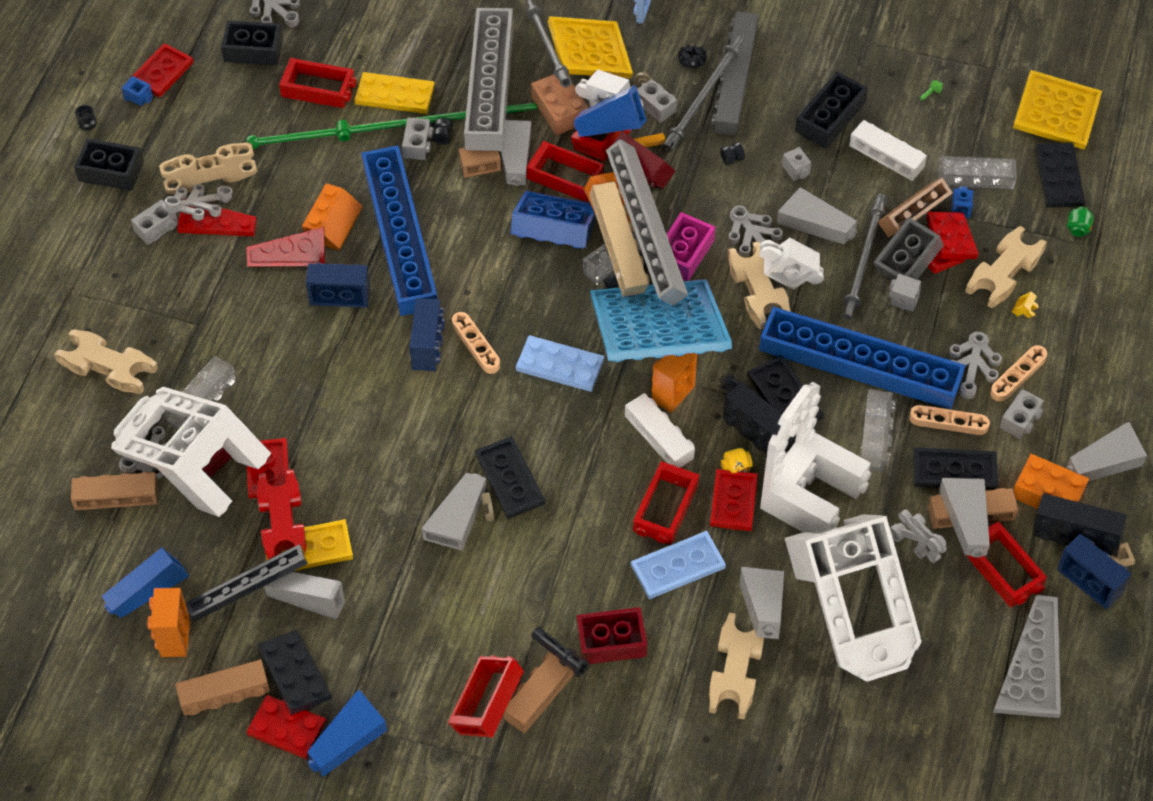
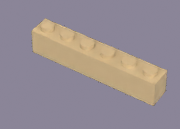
M615 182L593 185L590 192L591 202L622 296L645 293L650 284V279L643 268L644 260L638 253V242L632 235V224L628 222L626 217V206L622 205L621 191L616 187Z

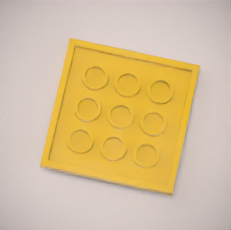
M549 17L548 25L561 64L568 68L569 74L593 76L597 70H601L622 78L632 77L633 71L617 22Z
M1031 70L1013 128L1057 142L1073 143L1074 147L1085 150L1102 91Z

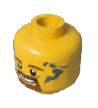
M743 448L726 451L723 460H721L722 470H729L732 473H748L750 467L753 466L750 453Z

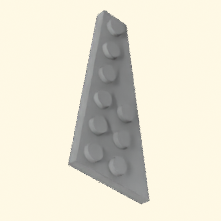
M1036 595L993 713L1060 718L1058 597Z

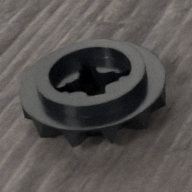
M687 44L686 47H681V50L678 52V60L687 68H698L706 62L707 54L702 46L697 47L696 44L694 46ZM691 53H694L695 55L690 59Z

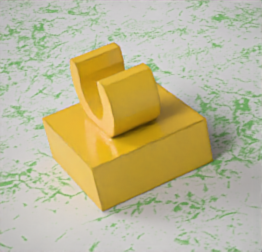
M1029 292L1019 297L1012 312L1017 317L1022 314L1027 318L1035 316V313L1031 310L1038 309L1039 307L1034 302L1037 296Z

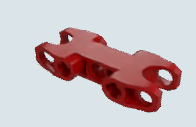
M293 469L287 470V480L281 486L269 485L265 473L259 474L257 487L260 513L270 511L271 528L261 530L262 544L268 560L277 556L281 551L289 550L299 544L306 554L307 542L304 523L294 525L292 508L302 506L299 484Z

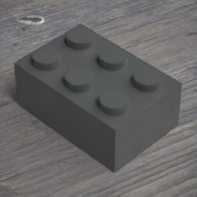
M908 217L874 261L877 271L890 280H896L898 274L917 280L944 245L940 235Z

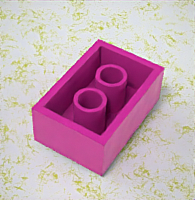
M681 212L666 235L682 279L689 281L714 242L715 226Z

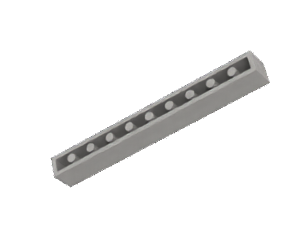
M620 139L606 151L658 298L674 306L685 298L688 293L635 147Z

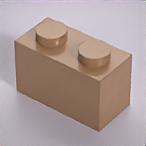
M459 149V161L464 178L501 171L498 151Z

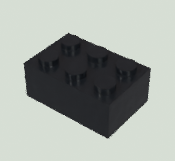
M227 20L221 45L224 62L278 65L283 43L281 23Z
M86 138L74 169L79 182L132 191L143 166L144 159L140 147Z

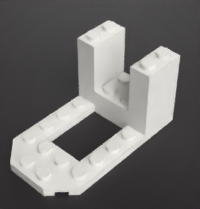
M812 382L809 385H804L778 422L781 425L778 434H773L769 441L760 509L802 532L819 534L837 528L836 526L840 520L838 517L839 508L805 490V486L807 484L810 485L814 478L817 477L857 499L859 494H864L869 486L867 481L871 476L869 471L871 463L815 433L813 428L817 422L815 416L819 410L817 404L821 396L819 395L820 386ZM796 435L794 445L786 454L784 451L788 444L787 440L790 436L794 437Z
M166 387L156 390V395L151 398L147 395L137 402L115 428L114 436L116 441L112 442L111 449L117 454L156 467L197 509L218 517L226 512L232 500L201 470L210 462L215 452L223 447L236 462L256 469L263 466L271 454L226 405ZM165 410L188 417L165 446L143 439L153 424L161 419V415Z
M862 514L843 520L845 526L819 534L803 532L787 537L785 541L796 579L815 582L838 666L864 681H871L908 669L912 661L911 658L922 641L887 517ZM876 565L893 626L855 638L838 576Z

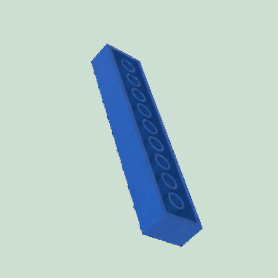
M399 146L362 152L363 168L400 316L413 314L416 298H438Z
M776 307L772 308L760 338L759 351L778 357L782 355L784 359L950 410L952 409L965 369V365Z

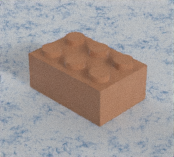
M555 75L531 83V98L537 104L538 109L557 136L575 129L574 119L580 112L589 107L583 98L578 96L573 83L569 87L564 88L560 85L559 79Z

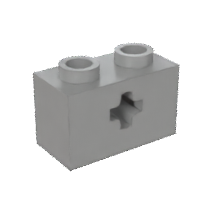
M898 274L897 279H893L889 287L891 305L913 312L920 296L921 281Z

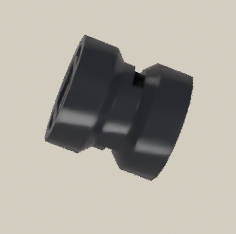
M87 104L76 108L75 115L79 128L85 131L95 128L97 120L94 116L93 108Z
M447 119L435 121L432 140L435 143L446 145L450 142V133L453 129L452 122Z
M740 142L733 143L730 147L720 148V155L725 165H730L736 160L742 161L745 159V152Z

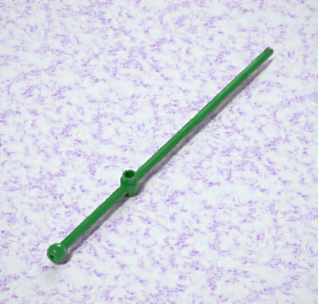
M527 103L507 106L506 114L536 110L537 104ZM466 111L417 118L430 119V123H435L438 119L460 120L466 119ZM407 119L350 126L346 120H339L336 128L257 138L255 135H249L246 138V143L251 144L254 150L258 145L337 135L340 141H348L351 133L405 127Z

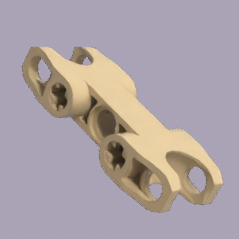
M249 143L224 145L217 149L216 154L196 159L189 154L177 156L159 165L162 177L167 178L163 182L166 193L172 195L175 194L177 188H185L187 193L193 191V186L196 184L201 185V183L218 179L230 183L252 176L257 172L255 161L251 159L254 156L252 145ZM242 149L249 150L245 154H239V151ZM171 166L175 168V170L169 172L164 171L166 167ZM252 166V169L245 171L242 167ZM173 183L179 184L176 188L168 187L170 184Z
M1017 227L1008 233L998 245L996 252L1001 256L993 265L990 266L982 262L975 269L965 292L973 294L978 289H987L992 293L987 306L991 308L996 307L1005 301L1016 287L1017 282L1012 279L1021 268L1030 272L1038 264L1047 242L1042 239L1035 245H1026L1021 241L1025 228Z
M757 241L753 242L752 257H741L734 248L728 249L727 256L730 273L734 282L744 281L750 293V296L744 298L747 312L756 326L762 330L766 324L765 314L771 313L773 307L791 311L784 288L774 289L769 277L764 275V258L759 256L760 243Z
M76 329L71 330L68 335L70 336V341L79 347L69 352L57 350L54 354L57 362L76 374L86 376L91 369L106 375V382L111 387L123 392L142 394L144 387L143 383L139 379L134 378V376L139 372L156 373L158 369L157 363L139 350L127 347L123 353H119L106 348L107 342L101 336L89 331Z
M734 613L728 614L721 630L718 652L727 653L728 655L724 673L717 671L712 673L709 689V713L715 714L718 704L722 700L732 699L739 706L738 718L745 719L747 711L752 704L756 679L746 677L749 659H761L764 638L757 637L754 629L750 632L739 631L735 627Z

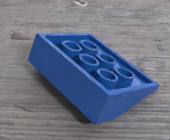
M525 191L513 211L510 234L521 238H534L537 241H551L557 245L567 244L572 245L574 248H586L596 215L591 204L588 202Z

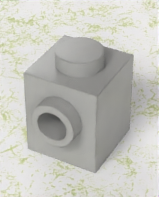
M799 147L783 154L782 166L791 179L796 181L810 175L811 161Z

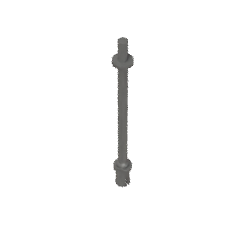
M529 0L526 3L528 7L527 17L536 24L555 66V77L559 79L561 86L567 88L572 83L568 75L569 70L561 64L540 18L542 16L541 8L535 6L533 1Z
M739 35L732 46L727 45L725 47L726 55L678 126L671 128L669 131V136L662 144L666 151L672 152L678 141L683 139V130L731 59L739 57L738 49L745 40L743 36Z
M882 194L876 196L874 206L870 210L872 220L851 293L844 297V303L847 305L844 314L846 319H851L854 308L861 305V299L858 297L879 224L877 221L885 216L884 209L888 198Z

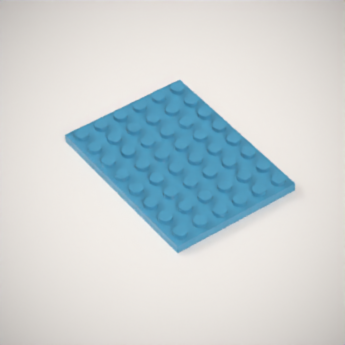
M707 280L683 281L688 295L674 306L658 298L654 284L648 285L645 293L625 297L622 296L620 288L590 290L593 308L608 361L622 362L625 359L642 360L645 357L663 358L665 355L683 356L686 353L703 354L706 351L724 352L726 349H732L731 338Z

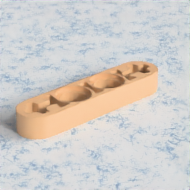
M464 312L454 314L452 317L453 329L486 373H496L500 369L498 355L468 314ZM475 333L476 337L468 339L466 334ZM483 346L486 348V351L479 353L476 351V348ZM487 357L489 358V361L491 363H494V365L488 364Z
M1038 345L1031 347L992 385L991 397L995 401L1002 402L1012 395L1044 364L1047 357L1046 349ZM1038 354L1041 355V356H1037V357L1034 359V361H1033L1034 355H1038ZM1026 364L1030 367V370H1022L1020 365ZM1014 376L1018 379V381L1012 383L1007 379V377ZM1003 386H1005L1004 392H1000V393H997V392H996V391H1000V390L1003 388Z
M923 405L914 406L909 416L911 423L917 426L975 435L985 434L990 425L989 419L982 414ZM917 413L921 414V418L917 417ZM941 415L945 420L938 422L934 419V416ZM961 418L965 421V424L958 425L954 420ZM978 422L982 423V427H978Z

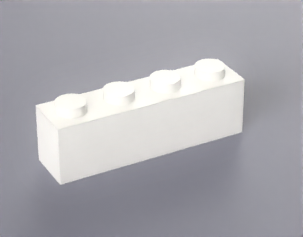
M865 120L851 133L849 146L911 181L925 167L926 154Z
M644 393L625 405V417L666 463L681 468L694 459L695 447L693 443L682 435L678 426H674L670 422L668 415L660 411L652 398H649Z

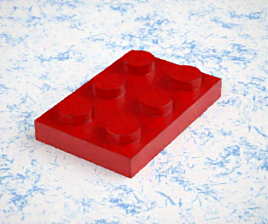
M164 43L132 76L150 84L152 94L161 97L194 63L193 57Z
M927 212L925 218L929 229L940 235L944 245L938 252L940 259H977L979 254L963 212Z
M286 438L260 441L271 454L267 458L266 463L259 469L247 466L249 499L258 498L259 474L265 473L267 483L271 486H281L287 480L289 463Z
M716 469L710 527L743 531L752 530L758 474L747 472L732 473L729 470Z
M266 695L246 733L247 736L307 760V752L317 741L326 724V718L306 710L291 715L284 701Z

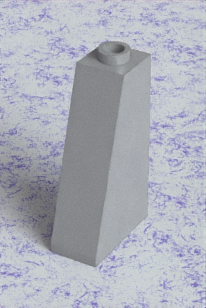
M506 120L504 147L503 151H499L507 184L514 186L526 185V167L529 161L532 133L531 121Z
M801 187L778 211L777 223L779 225L837 243L845 244L849 239L852 240L857 233V221Z
M1130 422L1070 457L1066 469L1085 476L1091 481L1141 467L1145 462L1147 454Z
M466 473L422 528L423 540L463 551L482 502L481 495L487 489L486 478L479 474Z
M942 478L939 488L940 494L964 554L973 557L986 556L990 544L985 480Z
M741 567L740 588L756 636L779 639L784 571Z
M291 572L264 586L266 596L335 620H337L345 604L342 584L336 580Z

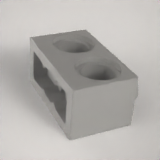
M649 80L637 89L643 102V109L659 123H662L676 113L677 99L654 80Z
M407 118L402 144L403 158L426 160V155L431 150L429 139L432 138L434 131L433 127H430V119Z
M160 200L131 220L134 232L147 245L158 240L162 235L173 230L178 225L176 213L171 214L163 209V200Z
M1022 389L1002 417L999 428L1022 439L1025 433L1029 434L1034 426L1033 421L1035 419L1039 420L1044 411L1041 408L1044 400Z

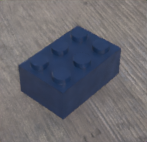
M308 263L306 287L310 305L368 308L371 288L367 265Z
M416 298L409 347L412 370L436 371L437 363L440 364L441 352L439 350L443 346L442 331H445L444 308L441 307L440 299Z
M1081 534L1064 549L1057 567L1058 572L1106 610L1123 594L1131 576V573L1128 572L1125 566L1119 565L1107 552L1100 550L1089 538H1085Z

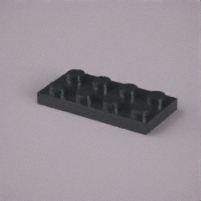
M1036 144L1035 153L1046 208L1084 207L1085 198L1074 144Z
M782 355L747 371V377L761 397L781 414L785 412L803 387V384ZM820 408L815 416L817 422L824 417Z
M512 436L474 450L475 456L507 519L545 505V499Z
M914 447V487L940 488L942 478L984 479L985 490L998 489L997 451Z
M297 629L257 644V650L291 715L332 699L331 692Z

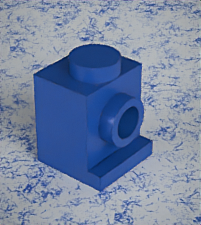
M134 76L121 88L125 101L130 100L140 106L145 102L149 103L153 96L150 84Z
M961 186L958 189L954 188L951 212H963L965 217L970 218L973 207V190H969L965 186Z

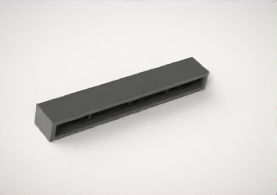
M737 11L736 18H732L731 29H733V32H729L728 37L730 46L733 45L739 35L743 36L745 40L738 49L739 57L732 58L725 68V72L721 74L720 83L723 84L718 86L717 97H720V99L715 101L714 108L717 114H713L712 125H715L714 133L737 135L757 30L758 14Z

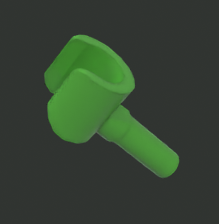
M937 80L932 81L930 88L920 99L923 101L933 91L939 94L943 83Z

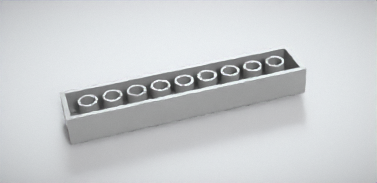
M476 8L464 131L465 150L503 151L513 36V8Z

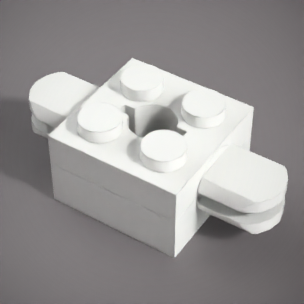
M597 70L589 80L582 79L575 87V91L578 96L588 99L590 107L630 88V83L628 79Z
M792 238L787 239L780 245L771 240H765L760 244L759 256L764 258V275L793 290L806 281L812 284H819L823 281L824 268L820 267V253Z

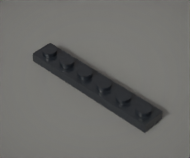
M299 544L186 602L190 618L195 622L308 564L303 548Z

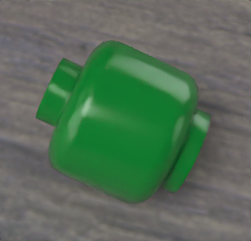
M1086 207L1073 209L1068 217V230L1077 237L1089 234L1092 230L1094 215Z

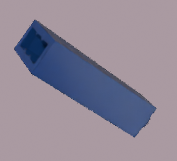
M632 86L580 112L574 119V127L578 131L579 137L641 128L647 119L637 86Z
M161 547L101 596L106 602L104 607L111 615L115 613L122 618L148 602L150 597H153L154 588H171L190 575L179 560Z
M360 690L353 695L307 752L309 756L308 765L313 772L318 771L322 777L387 731L386 721Z

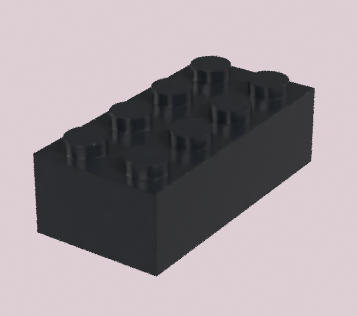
M836 71L797 116L795 132L827 149L866 103L868 87Z
M741 382L725 396L723 419L729 426L737 429L743 438L749 439L759 451L767 454L768 444L772 435H777L781 428L778 422L782 414ZM796 435L794 437L790 436L787 440L788 444L784 451L786 454L794 445Z
M1043 493L1036 513L1034 536L1068 546L1081 534L1085 538H1089L1100 550L1107 552L1110 556L1118 557L1124 537L1127 514Z

